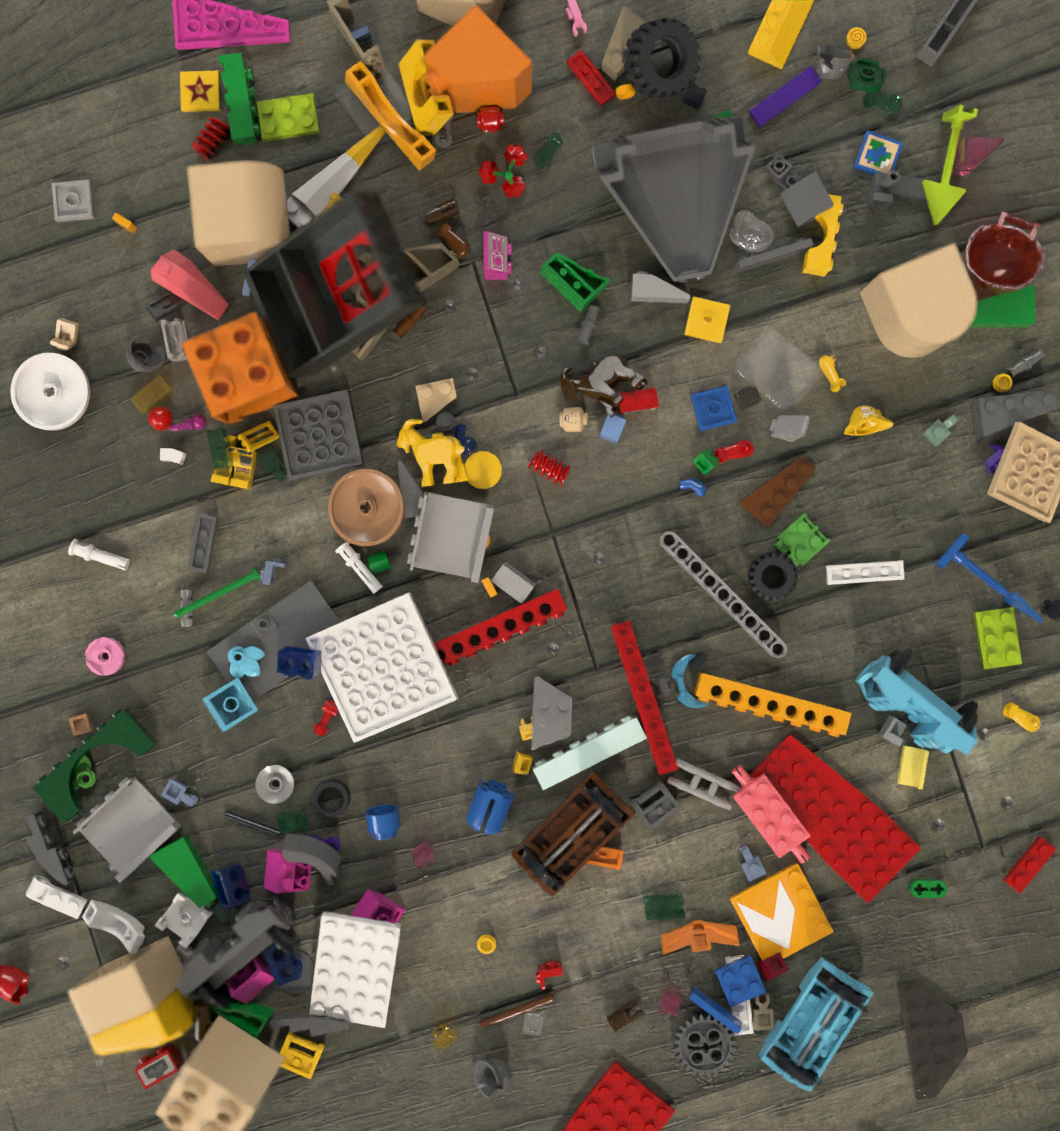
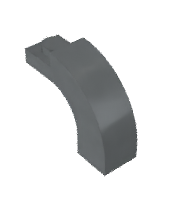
M286 834L281 848L286 861L309 864L321 872L327 885H335L341 872L339 866L341 856L328 844L313 837Z

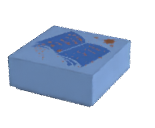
M368 26L351 32L359 46L372 41Z

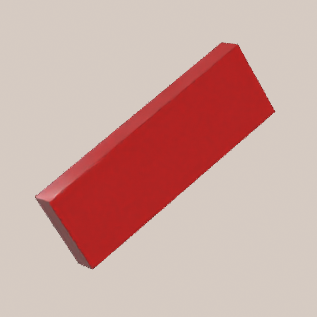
M582 49L566 61V64L600 107H603L616 97L615 91Z

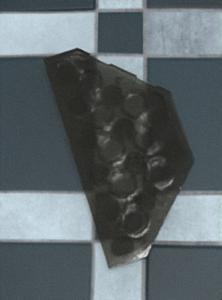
M917 980L897 982L915 1098L919 1100L937 1097L968 1053L962 1014Z

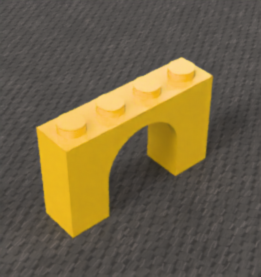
M416 40L398 64L416 131L423 136H434L454 114L449 95L431 96L430 98L427 95V82L423 77L427 73L424 55L435 45L434 40Z

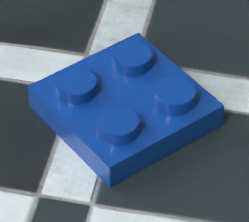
M750 954L714 969L730 1007L766 993Z

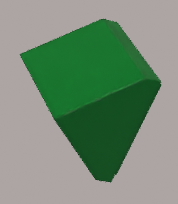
M386 550L367 556L368 564L373 574L391 568Z

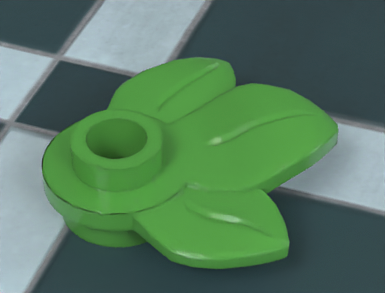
M86 755L81 759L76 769L74 778L75 791L79 788L92 787L96 782V775L91 770V761ZM85 775L89 776L88 782L84 780Z

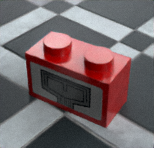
M656 388L618 393L624 398V401L618 404L619 414L621 415L653 411L659 407Z
M174 1044L169 1046L163 1045L155 1050V1054L151 1056L147 1054L139 1059V1064L135 1067L134 1071L146 1090L179 1071L184 1062Z

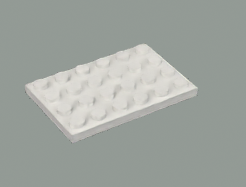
M323 912L309 1014L329 1016L353 1023L385 1028L401 925Z

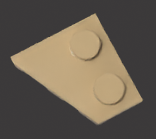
M453 378L416 386L423 423L429 421L431 417L457 398Z

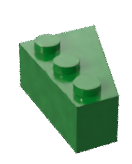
M555 252L543 264L540 272L580 312L607 288L611 280L594 273L591 269L578 265L574 260L558 252Z
M231 997V1003L226 1008L211 1005L210 1026L213 1025L220 1015L257 1039L275 1009L251 1002L245 1004Z

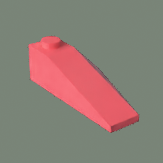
M174 249L162 255L151 269V276L154 282L218 321L228 309L229 304L193 262Z

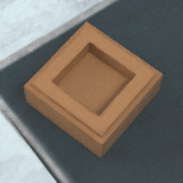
M89 712L68 718L73 737L94 731Z

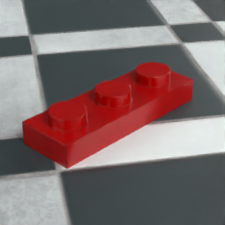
M1038 836L1003 881L1021 894L1057 849L1044 838Z

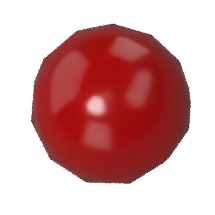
M159 406L150 411L148 420L152 428L162 431L171 426L173 416L169 409Z

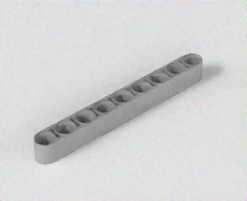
M668 531L661 534L659 537L661 547L770 656L782 658L786 655V644L674 532ZM666 535H670L673 538V543L670 546L664 543ZM680 548L684 549L687 553L684 559H680L677 556V551ZM693 562H697L700 565V570L697 573L691 570ZM708 575L714 580L711 586H707L704 582ZM721 589L727 592V597L724 600L718 597V592ZM734 603H738L741 607L740 611L736 614L732 611ZM749 616L754 619V624L751 627H748L745 623L746 618ZM765 630L768 636L762 641L759 638V633ZM775 644L781 646V651L778 654L773 652Z

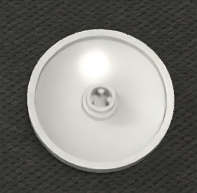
M42 353L29 358L17 369L11 383V399L18 415L28 424L43 430H60L71 426L84 414L90 400V385L84 370L75 361L57 353Z

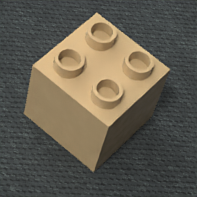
M219 1015L184 1066L156 1114L164 1119L165 1124L169 1128L177 1131H241L259 1104L285 1057Z

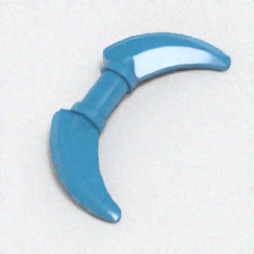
M689 654L676 662L672 669L671 677L676 681L679 690L677 699L690 708H702L707 706L708 702L699 701L688 693L683 680L686 665L695 657L694 654Z

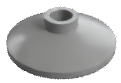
M267 766L260 771L256 778V791L260 798L268 803L277 804L284 802L291 796L294 790V778L290 771L283 766ZM278 780L279 786H274L273 781Z

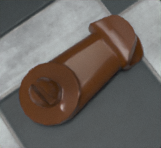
M444 223L437 230L438 237L444 240L450 250L459 258L465 257L469 252L468 243L458 236L449 224Z

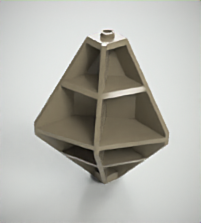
M441 242L403 250L421 292L459 267V257L452 250L449 252ZM362 253L357 258L362 269L376 261L374 253ZM380 268L367 276V283L375 300L380 297L386 282ZM358 282L352 286L351 306L365 308L368 302ZM387 329L355 348L352 352L363 361Z

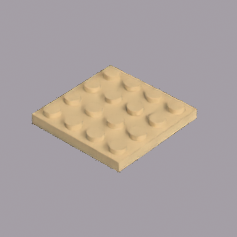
M1015 422L987 494L1041 521L1051 523L1060 500V442L1021 422Z

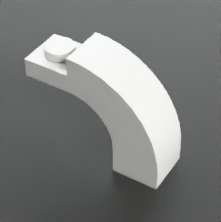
M95 900L90 901L82 916L88 927L101 929L115 935L122 941L129 953L136 954L139 947L143 944L145 935L142 932L145 927L133 916L117 907Z

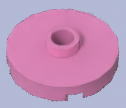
M102 637L95 639L86 649V664L92 672L98 675L114 674L121 669L125 662L124 648L119 641L113 638ZM105 653L109 655L107 660L104 658Z

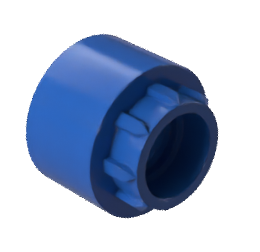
M383 804L366 810L367 829L374 839L386 840L397 835L398 829L401 827L397 805Z

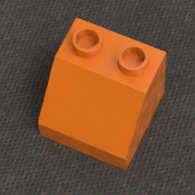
M476 5L424 55L427 73L423 77L430 86L427 90L428 96L449 95L452 109L456 113L480 111L481 107L497 106L499 110L516 108L532 92V61Z

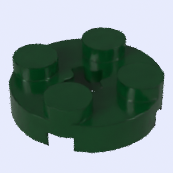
M860 58L857 62H852L849 67L850 69H848L847 78L850 82L849 86L853 90L878 93L885 83L887 71L884 66L883 68L878 66L879 62L874 59Z

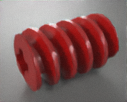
M209 117L210 124H204L206 130H200L202 136L195 137L198 143H191L195 152L209 162L208 154L215 156L212 148L219 150L216 143L223 144L224 142L220 137L224 136L227 138L228 135L225 130L230 131V127L214 117Z
M543 449L538 453L536 452L527 469L534 466L533 472L536 473L541 470V477L547 473V480L549 481L554 477L553 483L557 484L561 481V488L570 472L571 465L563 468L564 461L556 464L557 457L550 460V453L543 456Z

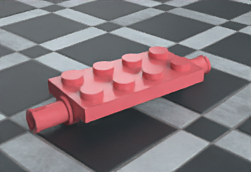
M738 765L739 772L736 768L731 771L741 783L740 790L732 795L735 801L779 858L792 851L801 864L805 863L804 858L809 860L810 855L801 843L811 837L809 832L764 773L757 778H750L742 765Z

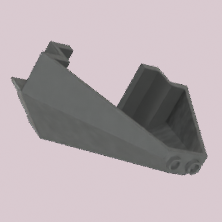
M743 116L731 118L717 117L709 120H704V118L622 134L618 136L619 138H611L602 142V144L593 145L594 171L674 282L676 281V283H684L690 278L703 279L706 278V275L712 274L756 144L745 140Z

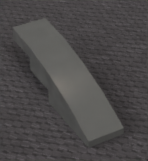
M309 1012L275 1014L269 1020L270 1029L289 1025L291 1033L310 1029L311 1037L350 1029L352 1022L347 1020L312 1015Z

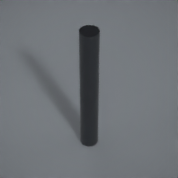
M226 811L224 815L225 819L275 837H279L281 832L279 829Z

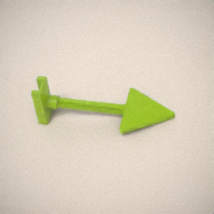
M958 105L943 113L942 121L952 123V131L941 182L922 181L934 225L939 224L966 192V189L951 186L949 182L960 131L963 129L965 122L977 116V108L963 112L964 105Z

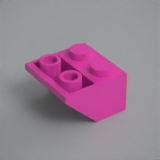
M281 848L267 849L265 889L274 893L309 890L311 865L301 862H287L281 852Z

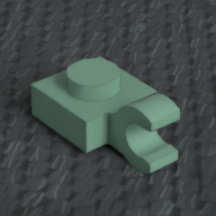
M954 414L947 417L942 423L938 419L923 434L937 447L951 434L948 428L959 419Z

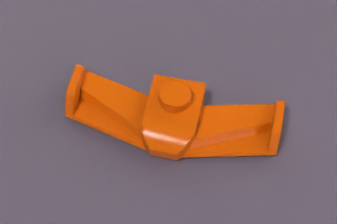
M695 920L661 934L663 955L688 945L691 947V952L711 950V942L740 946L736 925Z

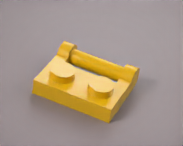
M289 1031L280 1051V1055L285 1057L280 1067L311 1079L325 1044H317L296 1035L295 1032L291 1033ZM294 1042L316 1053L312 1056L291 1047L290 1043Z

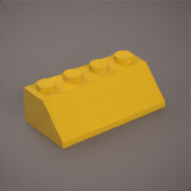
M772 0L748 54L782 69L814 0Z

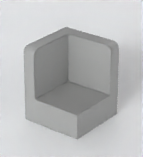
M889 715L878 735L900 746L903 742L900 736L906 724L899 721L898 718Z

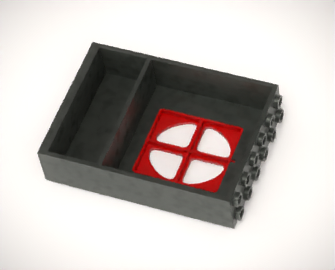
M349 191L243 271L288 379L317 374L425 304L422 292L414 278V273L409 267L406 255L400 246L398 236L394 232L390 217L386 213L382 199L377 191ZM356 244L370 245L376 257V261L365 269L361 268L353 248ZM346 252L355 275L338 286L336 270L339 260ZM380 268L386 282L380 297L375 300L367 283V276ZM358 282L368 302L365 308L353 307L343 299V293Z

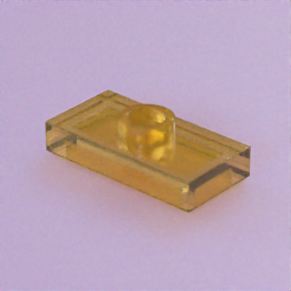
M159 375L130 398V400L140 413L144 415L173 392V390L163 377Z

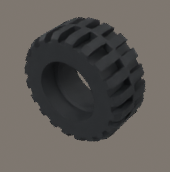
M662 18L643 23L639 26V29L632 32L631 36L633 38L627 40L626 46L628 49L624 51L623 57H626V63H623L624 69L628 70L626 74L627 79L633 81L632 87L640 89V94L648 95L649 98L676 96L682 91L687 90L689 84L694 82L696 78L694 74L698 73L700 68L697 65L698 61H701V54L698 55L700 47L699 43H695V34L689 32L690 28L686 24L681 25L680 20ZM659 39L667 43L673 55L671 71L665 78L660 77L654 71L651 64V51Z

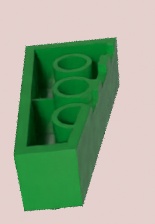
M242 53L218 55L219 63H221L225 73H221L225 89L228 90V93L224 95L227 107L231 109V112H228L232 140L236 146L259 143L258 136H261L259 124H256L258 109L254 105L253 98H256V92L251 84V80L254 79L252 67L249 68Z

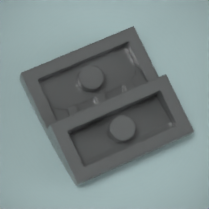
M817 172L808 175L780 193L797 227L815 219L817 215L834 206Z

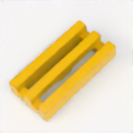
M267 421L239 434L237 438L242 440L241 444L243 447H247L246 451L249 453L277 440L279 434L271 422ZM267 427L269 428V430H267V431H265V432H263V433H261V434H258V435H256V436H254V437H252V438H250V439H247V438H246V437H248V436H250V435H252V434H254V433H256V432H258V431H261V430H263V429H265V428H267ZM270 434H273L272 436H270V437H268V438H266V439H263V440H261V441H259V442H257V443L251 445V443H253V442H255V441H257V440H259V439H261V438H263V437H265V436H268V435H270Z

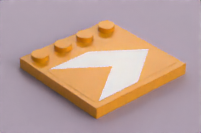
M797 862L729 897L761 960L780 952L784 959L834 932Z

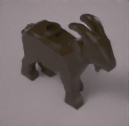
M615 355L606 356L600 362H595L591 367V371L584 377H571L573 375L570 372L572 367L565 368L560 377L561 391L566 402L569 403L573 399L580 400L577 392L583 393L601 403L607 409L610 418H613L619 412L616 405L624 401L621 395L613 391L618 383L629 381L633 390L636 388L641 390L648 384V379L634 372L633 369L627 368L628 360L626 357L621 358Z

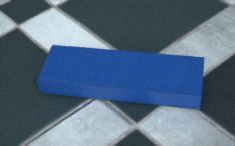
M694 987L689 997L690 1000L734 1033L739 1034L742 1030V1021L698 988Z

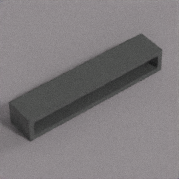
M954 0L916 57L932 67L977 0Z

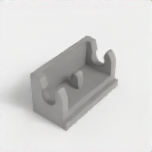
M178 318L171 322L161 320L168 359L173 362L187 360L188 358L181 344L189 340L185 321Z
M507 562L501 566L491 580L492 583L521 604L536 585V583Z

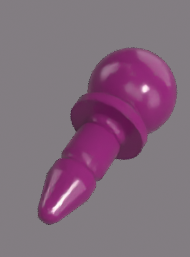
M194 415L192 418H187V422L174 424L169 427V430L180 431L188 428L190 431H193V429L201 430L206 425V419L202 415Z

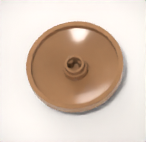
M359 469L344 475L335 484L329 496L328 515L333 528L344 540L359 546H374L390 539L400 528L404 518V499L401 489L391 477L380 471Z

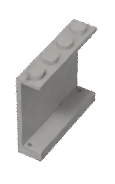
M425 492L424 497L420 496L418 508H422L420 516L416 515L414 525L418 527L417 534H413L411 540L414 550L413 553L409 552L407 564H411L410 570L413 571V567L468 577L471 579V582L478 583L494 506Z
M136 776L130 779L126 777L118 784L120 788L116 792L111 791L104 797L106 801L102 805L97 804L91 809V815L88 818L83 817L76 824L77 828L73 831L74 834L80 831L119 873L115 877L119 883L131 875L151 854L182 827Z

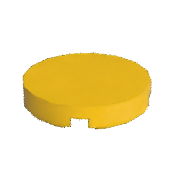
M479 451L473 453L465 463L469 476L468 482L477 489L491 488L498 483L501 477L502 467L500 461L490 452Z

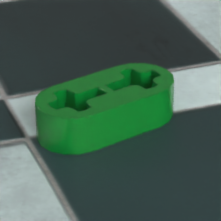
M916 878L911 880L908 885L910 893L917 898H942L948 890L946 884L940 879ZM918 884L921 887H925V889H919L918 893L914 890V887H917ZM938 884L941 886V889H938L937 893L935 890L930 889V887H937Z

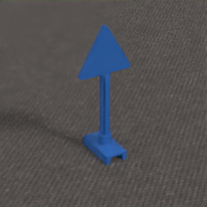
M962 533L935 564L942 569L952 560L958 564L961 563L996 592L1005 596L1002 599L1003 601L1039 623L1043 621L1018 593H1009L1003 585L966 557L967 555L961 551L969 539L966 534Z

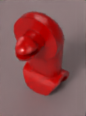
M743 440L727 447L717 448L715 456L719 458V463L730 459L748 457L752 455L754 446L750 441Z

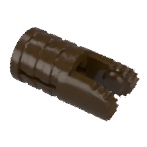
M451 198L444 203L436 205V209L426 213L425 221L430 224L439 220L444 222L451 217L459 215L460 213L454 199ZM453 207V209H450V210H448V211L442 213V211H445V210H447V209Z
M636 998L622 1006L615 1013L607 1016V1020L615 1032L645 1014L643 1009L638 1010L630 1017L626 1012L637 1005L638 1001Z
M196 1000L193 1003L194 1036L197 1040H202L210 1029L211 1005L204 1000Z

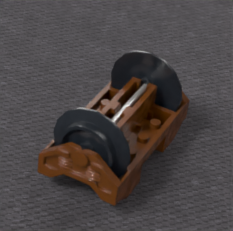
M593 770L566 795V799L541 825L538 824L512 851L511 856L525 872L529 873V877L535 883L538 882L539 886L553 897L624 827L635 812ZM595 782L600 788L595 786L591 789L585 785Z

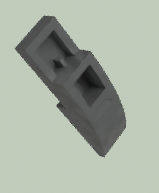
M41 811L27 816L33 835L26 839L39 863L53 878L64 886L74 881L75 873L68 863L67 851L63 848L62 844L54 847V838L48 831L46 817L42 815Z

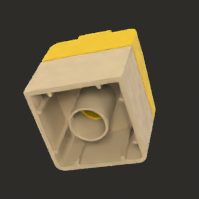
M169 936L138 949L136 954L128 953L104 964L68 991L87 1036H90L89 1040L93 1049L98 1055L144 1047H155L181 1036L193 1025V1003L198 999L193 1000L185 997L175 985L181 978L184 969L174 951L175 949Z

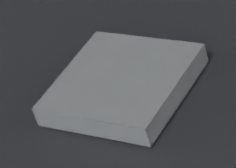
M90 179L52 183L56 222L95 219L92 181Z

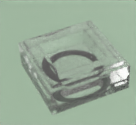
M525 1012L522 1033L541 1036L544 1015Z

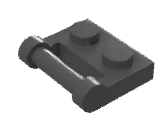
M660 779L655 781L656 784L639 797L629 801L649 830L680 808V805ZM659 790L663 792L662 796L643 810L640 808L639 805Z

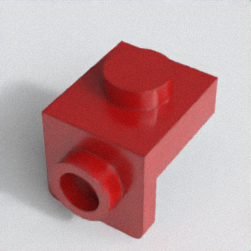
M551 960L546 962V964L539 965V972L535 973L537 984H541V990L545 989L544 978L563 975L561 962Z

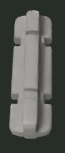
M181 590V608L192 603V600H190L192 590ZM192 612L182 616V627L192 626Z

